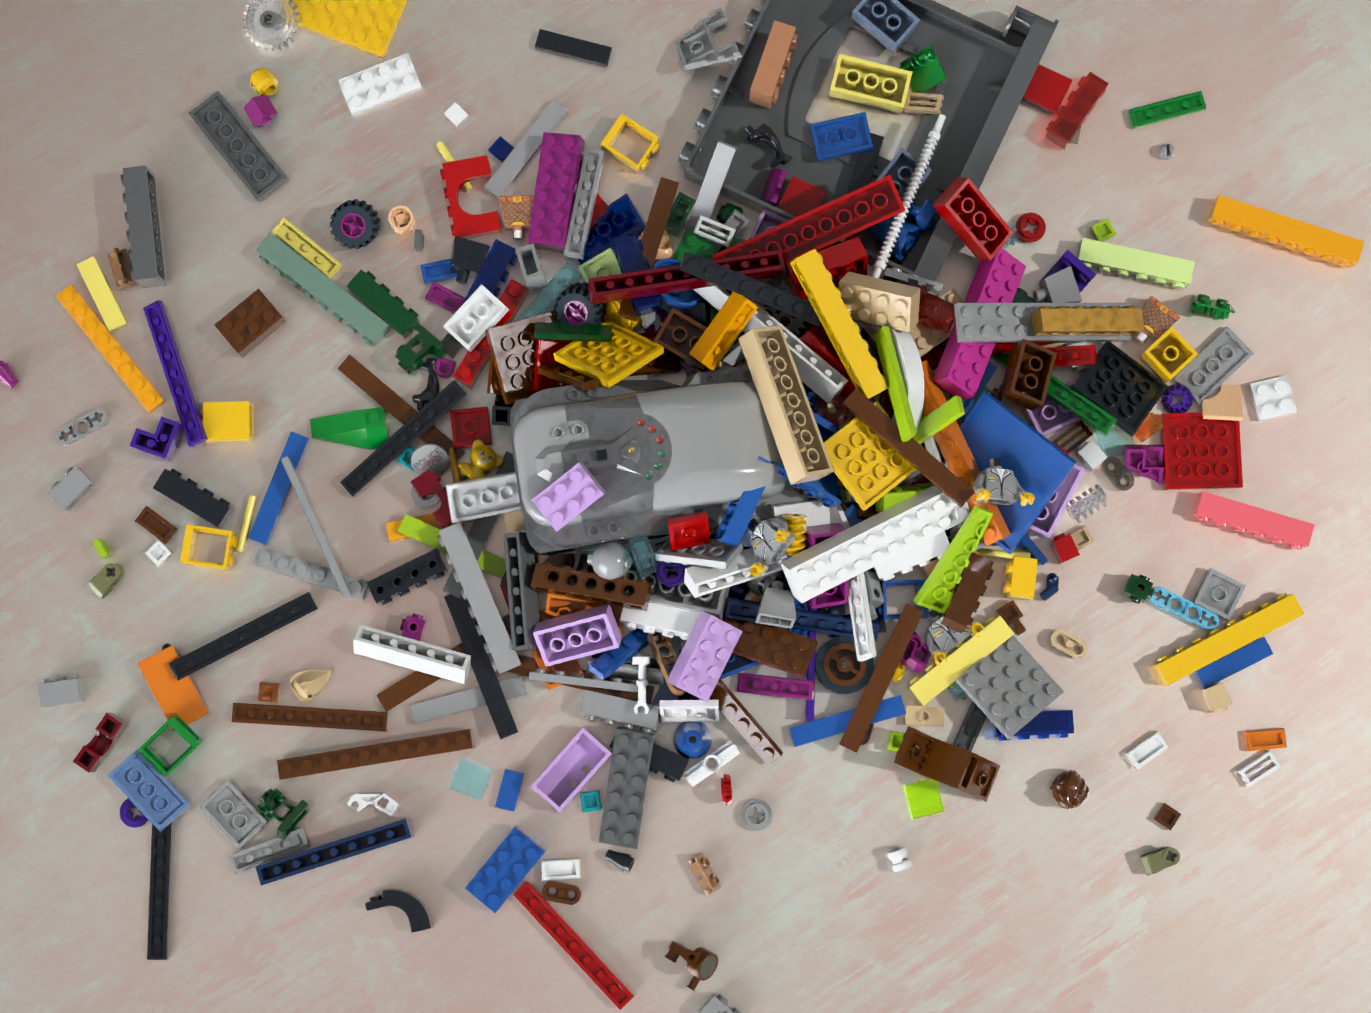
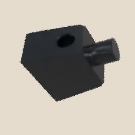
M459 236L454 237L450 270L458 272L456 282L467 284L469 276H477L490 249L489 245Z

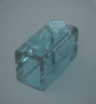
M647 536L633 538L629 542V548L638 576L643 578L656 573L655 556Z

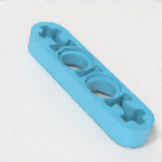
M1163 587L1152 588L1155 589L1154 592L1160 591V595L1165 598L1167 594L1170 595L1165 605L1163 604L1165 600L1161 598L1155 600V595H1152L1150 601L1153 604L1206 630H1213L1218 627L1220 620L1215 613ZM1174 598L1180 602V607L1176 610L1170 606V601ZM1190 607H1194L1197 610L1195 618L1188 616L1187 611ZM1202 612H1204L1203 617L1205 618L1213 617L1212 621L1214 622V624L1208 626V622L1204 619H1201L1200 622H1198V620L1202 616Z

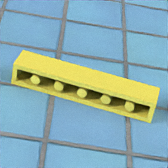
M991 616L984 622L986 624L984 627L985 631L977 629L976 632L980 635L979 637L975 636L972 631L970 639L966 642L962 640L955 646L956 650L951 654L948 651L945 654L947 662L941 658L939 666L932 663L924 670L926 673L922 677L917 675L909 681L911 685L908 689L921 706L926 705L979 660L985 658L1014 635V632L1001 616L996 618Z

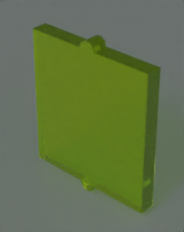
M932 779L926 781L919 780L918 783L905 786L913 819L924 816L930 817L932 814L944 812L937 781Z

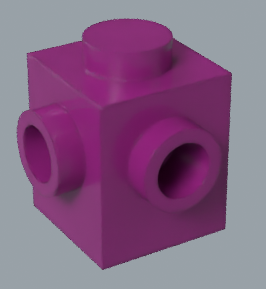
M267 95L252 97L244 107L254 127L270 125L273 122L272 119L278 114Z
M414 613L412 617L407 616L401 623L400 630H403L401 636L422 642L428 621L423 620L424 616Z

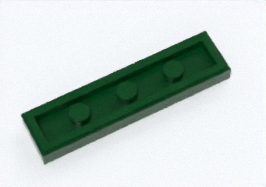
M535 322L534 339L612 342L613 325Z

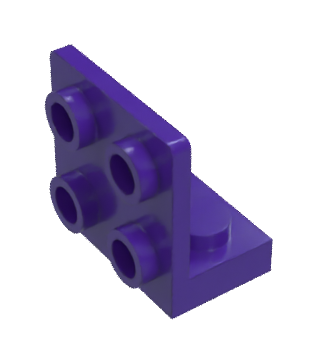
M1067 249L1040 281L1071 266L1079 292H1081L1096 276V273Z

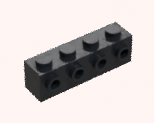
M434 549L366 583L375 602L386 605L392 602V598L397 595L402 597L409 594V589L417 587L418 589L427 585V581L432 578L437 580L444 577V572L448 571L439 551Z

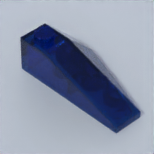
M627 193L612 202L606 208L607 211L603 216L595 221L596 224L588 234L584 258L577 259L580 265L609 248L614 251L636 240L644 231L646 221Z

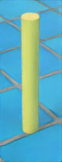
M443 141L438 142L436 146L447 162L455 161ZM467 182L463 185V188L468 192L472 189V186Z
M249 495L235 551H244L256 496Z
M980 548L972 552L980 556L1031 558V553L1013 551L1011 554H1008L1005 550Z

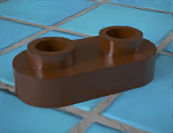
M549 881L542 888V894L548 901L573 905L581 898L580 889L573 884ZM550 887H554L556 889L555 894L549 893ZM574 891L575 897L570 898L568 892Z

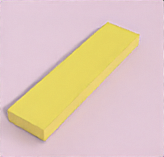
M284 217L272 230L273 234L329 279L342 267L341 263Z
M93 256L76 264L109 332L128 324L96 258Z

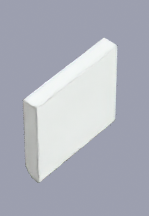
M456 102L444 112L456 127L468 117V114Z

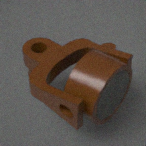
M672 941L669 946L670 950L665 955L667 959L676 963L679 955L687 961V971L693 975V978L686 987L695 991L700 980L705 981L711 978L718 966V956L705 947H699L693 951Z

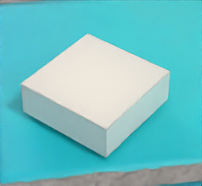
M158 539L145 554L160 567L173 552Z

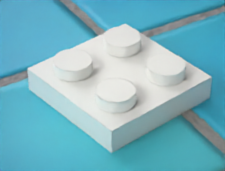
M1287 375L1248 385L1258 422L1297 412Z

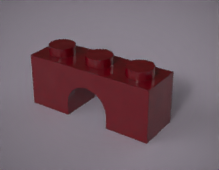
M428 469L410 481L421 499L430 494L440 498L441 506L432 515L439 526L444 529L454 524L451 522L446 487L443 488L439 483L441 478L437 472H432Z
M106 713L96 727L97 732L93 739L82 747L73 762L88 773L95 772L128 723L114 713Z

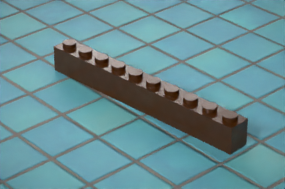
M472 729L281 759L277 760L279 780L472 749L475 748Z

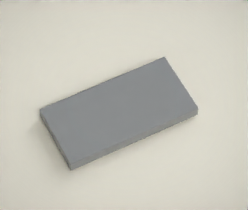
M1227 326L1172 379L1176 384H1182L1189 388L1193 395V401L1199 406L1203 399L1208 398L1254 353Z

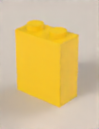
M203 402V407L200 408V417L203 419V426L208 438L205 442H253V404L251 402Z

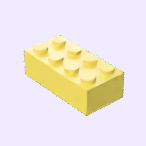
M839 54L829 96L902 114L912 71Z

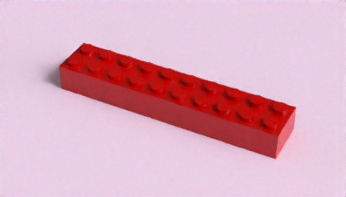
M888 175L718 252L713 257L716 260L781 250L784 265H787L792 260L813 249L818 251L906 211L891 175Z

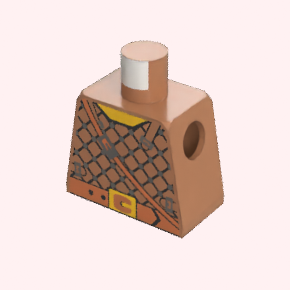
M534 195L499 196L504 226L506 230H513V240H524V230H529Z
M1151 295L1142 308L1145 331L1138 333L1134 338L1141 344H1144L1148 338L1156 341L1180 319V316Z

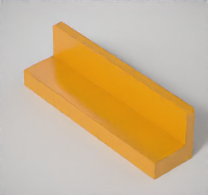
M732 292L689 354L714 371L759 307L744 296Z

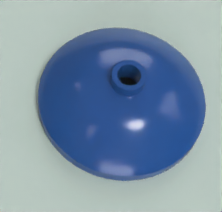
M671 258L661 259L654 264L652 269L680 265L681 261ZM693 289L658 295L666 303L679 308L693 307L702 297Z

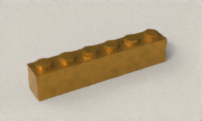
M1115 305L1101 308V306H1091L1089 308H1084V306H1074L1072 308H1067V306H1057L1055 308L1040 306L1037 311L1031 313L1034 336L1136 335L1145 331L1142 308H1134L1132 305L1118 308Z

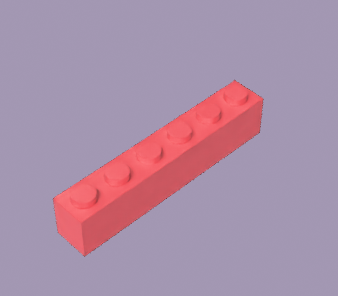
M1204 491L1198 494L1193 515L1197 516L1200 521L1209 522L1211 520L1216 522L1217 526L1224 528L1231 526L1240 533L1248 531L1254 533V537L1261 539L1268 537L1277 544L1285 542L1291 544L1290 547L1297 550L1309 547L1315 526L1312 523Z

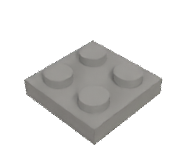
M1210 568L1193 603L1226 620H1230L1246 585Z

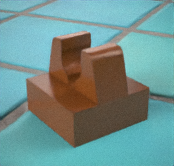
M260 682L258 701L278 703L280 683Z

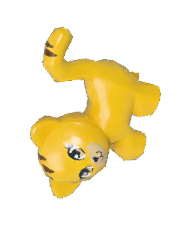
M477 439L472 445V452L470 454L471 466L463 462L458 467L462 477L468 476V480L487 477L485 472L493 470L494 467H499L504 460L493 449Z

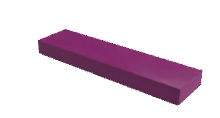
M739 673L737 692L805 700L814 699L815 681Z

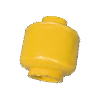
M267 68L254 70L249 81L251 87L261 96H270L277 90L278 80Z

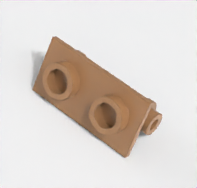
M118 248L111 249L108 257L117 289L135 285L136 282L132 279L130 273L131 264L126 248L122 250Z
M703 853L688 861L690 864L688 867L694 877L702 876L697 882L703 893L709 895L721 888L718 876L713 873L710 862L704 857Z

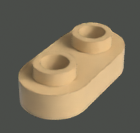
M1056 630L1050 636L1051 645L1072 658H1082L1087 653V644L1065 630ZM1057 636L1062 637L1063 641L1061 643L1056 641ZM1075 645L1079 646V652L1073 650Z

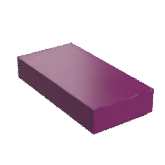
M433 282L425 296L426 300L453 314L467 301L465 297L436 282Z

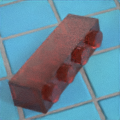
M1089 72L1086 77L1082 76L1077 84L1079 88L1076 92L1073 90L1067 98L1069 102L1066 106L1062 105L1056 114L1058 116L1055 121L1051 120L1046 127L1048 131L1046 138L1063 149L1070 143L1108 88L1109 83L1092 72Z

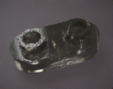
M1111 456L1102 462V471L1118 490L1127 491L1132 488L1134 477L1117 457ZM1108 464H1113L1114 469L1110 470ZM1121 478H1124L1126 480L1125 485H1122L1120 483Z

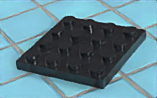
M1109 341L1105 342L1097 352L1096 364L1088 365L1070 390L1084 396L1116 418L1117 423L1115 425L1132 437L1165 392L1168 385Z

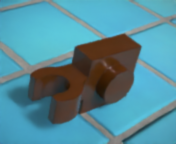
M1013 600L996 610L1008 626L1012 624L1018 636L1026 631L1019 620L1023 617V614Z

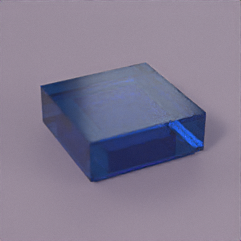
M500 136L488 149V152L503 163L514 147Z

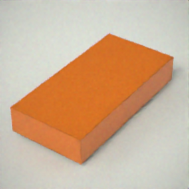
M1285 728L1244 732L1247 751L1287 748Z

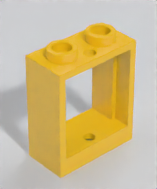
M622 113L601 142L602 150L637 173L641 169H646L650 162L648 160L651 154L655 155L660 148L659 137ZM625 127L651 142L637 164L612 148Z
M186 524L180 563L229 571L230 567L234 564V555L232 553L233 548L237 546L238 537L233 531ZM197 532L228 536L223 564L193 560Z

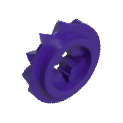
M1182 384L1169 386L1162 395L1163 407L1169 413H1185L1193 403L1191 391ZM1171 393L1177 396L1184 393L1181 398L1184 405L1182 406L1179 403L1171 405L1174 400Z
M660 561L656 574L662 584L669 587L678 586L684 582L685 568L687 566L682 563ZM667 568H668V569H671V570H673L674 568H676L675 571H676V573H677L678 576H676V575L674 576V575L672 574L671 576L668 577L669 572H668Z
M128 798L120 807L121 820L125 825L133 828L145 825L148 819L144 815H136L133 818V812L130 809H136L137 807Z

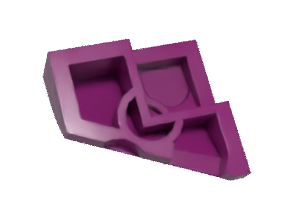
M778 168L770 170L760 200L775 206L787 173L786 170Z
M1124 444L1125 467L1156 481L1158 484H1163L1164 446Z
M913 634L900 661L917 673L926 668L931 656L928 647L922 643L918 634Z

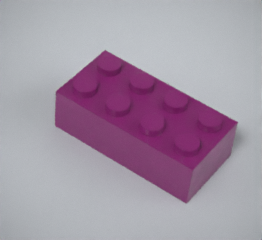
M839 523L806 527L807 531L803 533L806 535V540L803 541L806 543V547L803 550L846 530V528ZM848 580L809 599L807 605L812 609L849 603Z

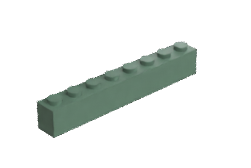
M269 233L256 249L260 254L258 257L266 264L269 262L275 266L273 270L281 276L283 274L289 277L288 281L295 287L301 286L304 289L302 292L310 299L314 296L319 300L317 304L324 310L328 308L334 312L332 316L340 322L342 320L348 323L347 327L355 334L357 331L363 335L362 339L369 345L373 342L377 346L391 329L386 322L272 233Z

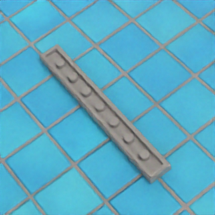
M286 456L282 458L281 462L343 598L348 600L353 595L291 459Z

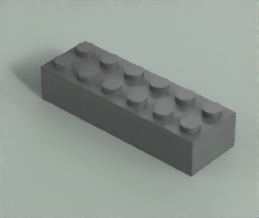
M146 165L123 168L121 183L122 186H125L123 202L127 206L125 221L129 225L126 235L128 242L131 244V249L128 250L129 258L133 264V267L130 268L131 277L143 288L166 285L155 175Z

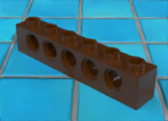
M548 562L536 563L531 587L534 591L647 611L652 591L650 584L646 580L636 579V581H632L625 576L607 580L591 573L587 569L577 571L565 565L555 567ZM552 576H559L555 582L550 581ZM571 579H577L576 584L569 585ZM596 582L594 588H587L589 583ZM608 586H615L612 592H606ZM628 589H634L632 595H625Z

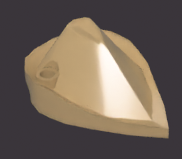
M314 669L296 673L290 680V686L294 695L302 702L314 700L322 692L333 670Z

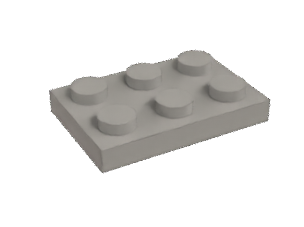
M227 780L200 806L203 812L238 849H241L269 822L230 780Z

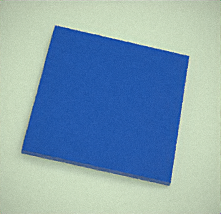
M984 391L959 427L981 472L990 468V459H1001L1002 469L1012 470L1025 492L1032 493L1035 496L1032 505L1027 502L1026 506H1022L1020 504L1021 500L1012 505L997 504L1011 535L995 543L1008 554H1011L1077 462L991 394Z

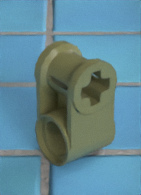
M107 564L89 581L87 586L98 597L103 599L123 578L124 568L120 564ZM111 569H116L114 571L116 574L115 576L111 575L113 573Z
M1164 847L1140 856V860L1148 876L1177 864L1180 860V853L1175 848ZM1168 851L1170 853H1174V855L1171 856L1172 860L1166 859V856H1168Z

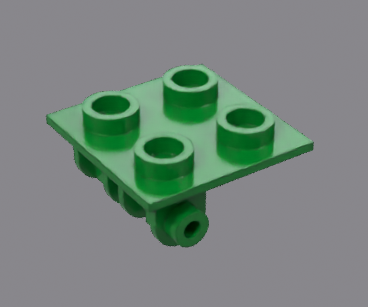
M932 45L927 46L900 63L901 67L899 69L912 71L910 86L914 93H923L947 79Z
M1204 294L1192 296L1195 303H1191L1190 310H1193L1194 313H1204L1207 316L1211 308L1210 317L1214 315L1215 318L1228 319L1229 313H1235L1227 300L1217 298V301L1211 300L1210 296Z

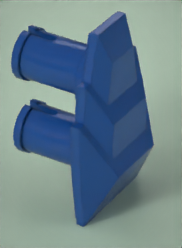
M928 199L925 200L923 207L912 203L910 204L911 208L908 209V218L917 221L920 230L924 231L931 230L936 221L935 208Z

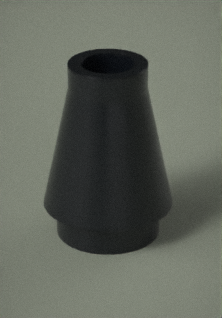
M610 849L605 856L606 861L623 873H629L635 862V858L631 857V854L616 852Z

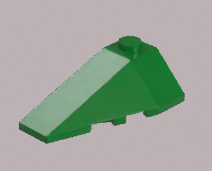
M383 407L310 419L313 439L368 450L378 449L389 439L387 413Z

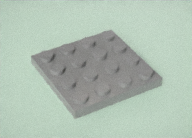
M1013 635L985 658L979 660L955 681L1007 740L1064 693L1062 688Z

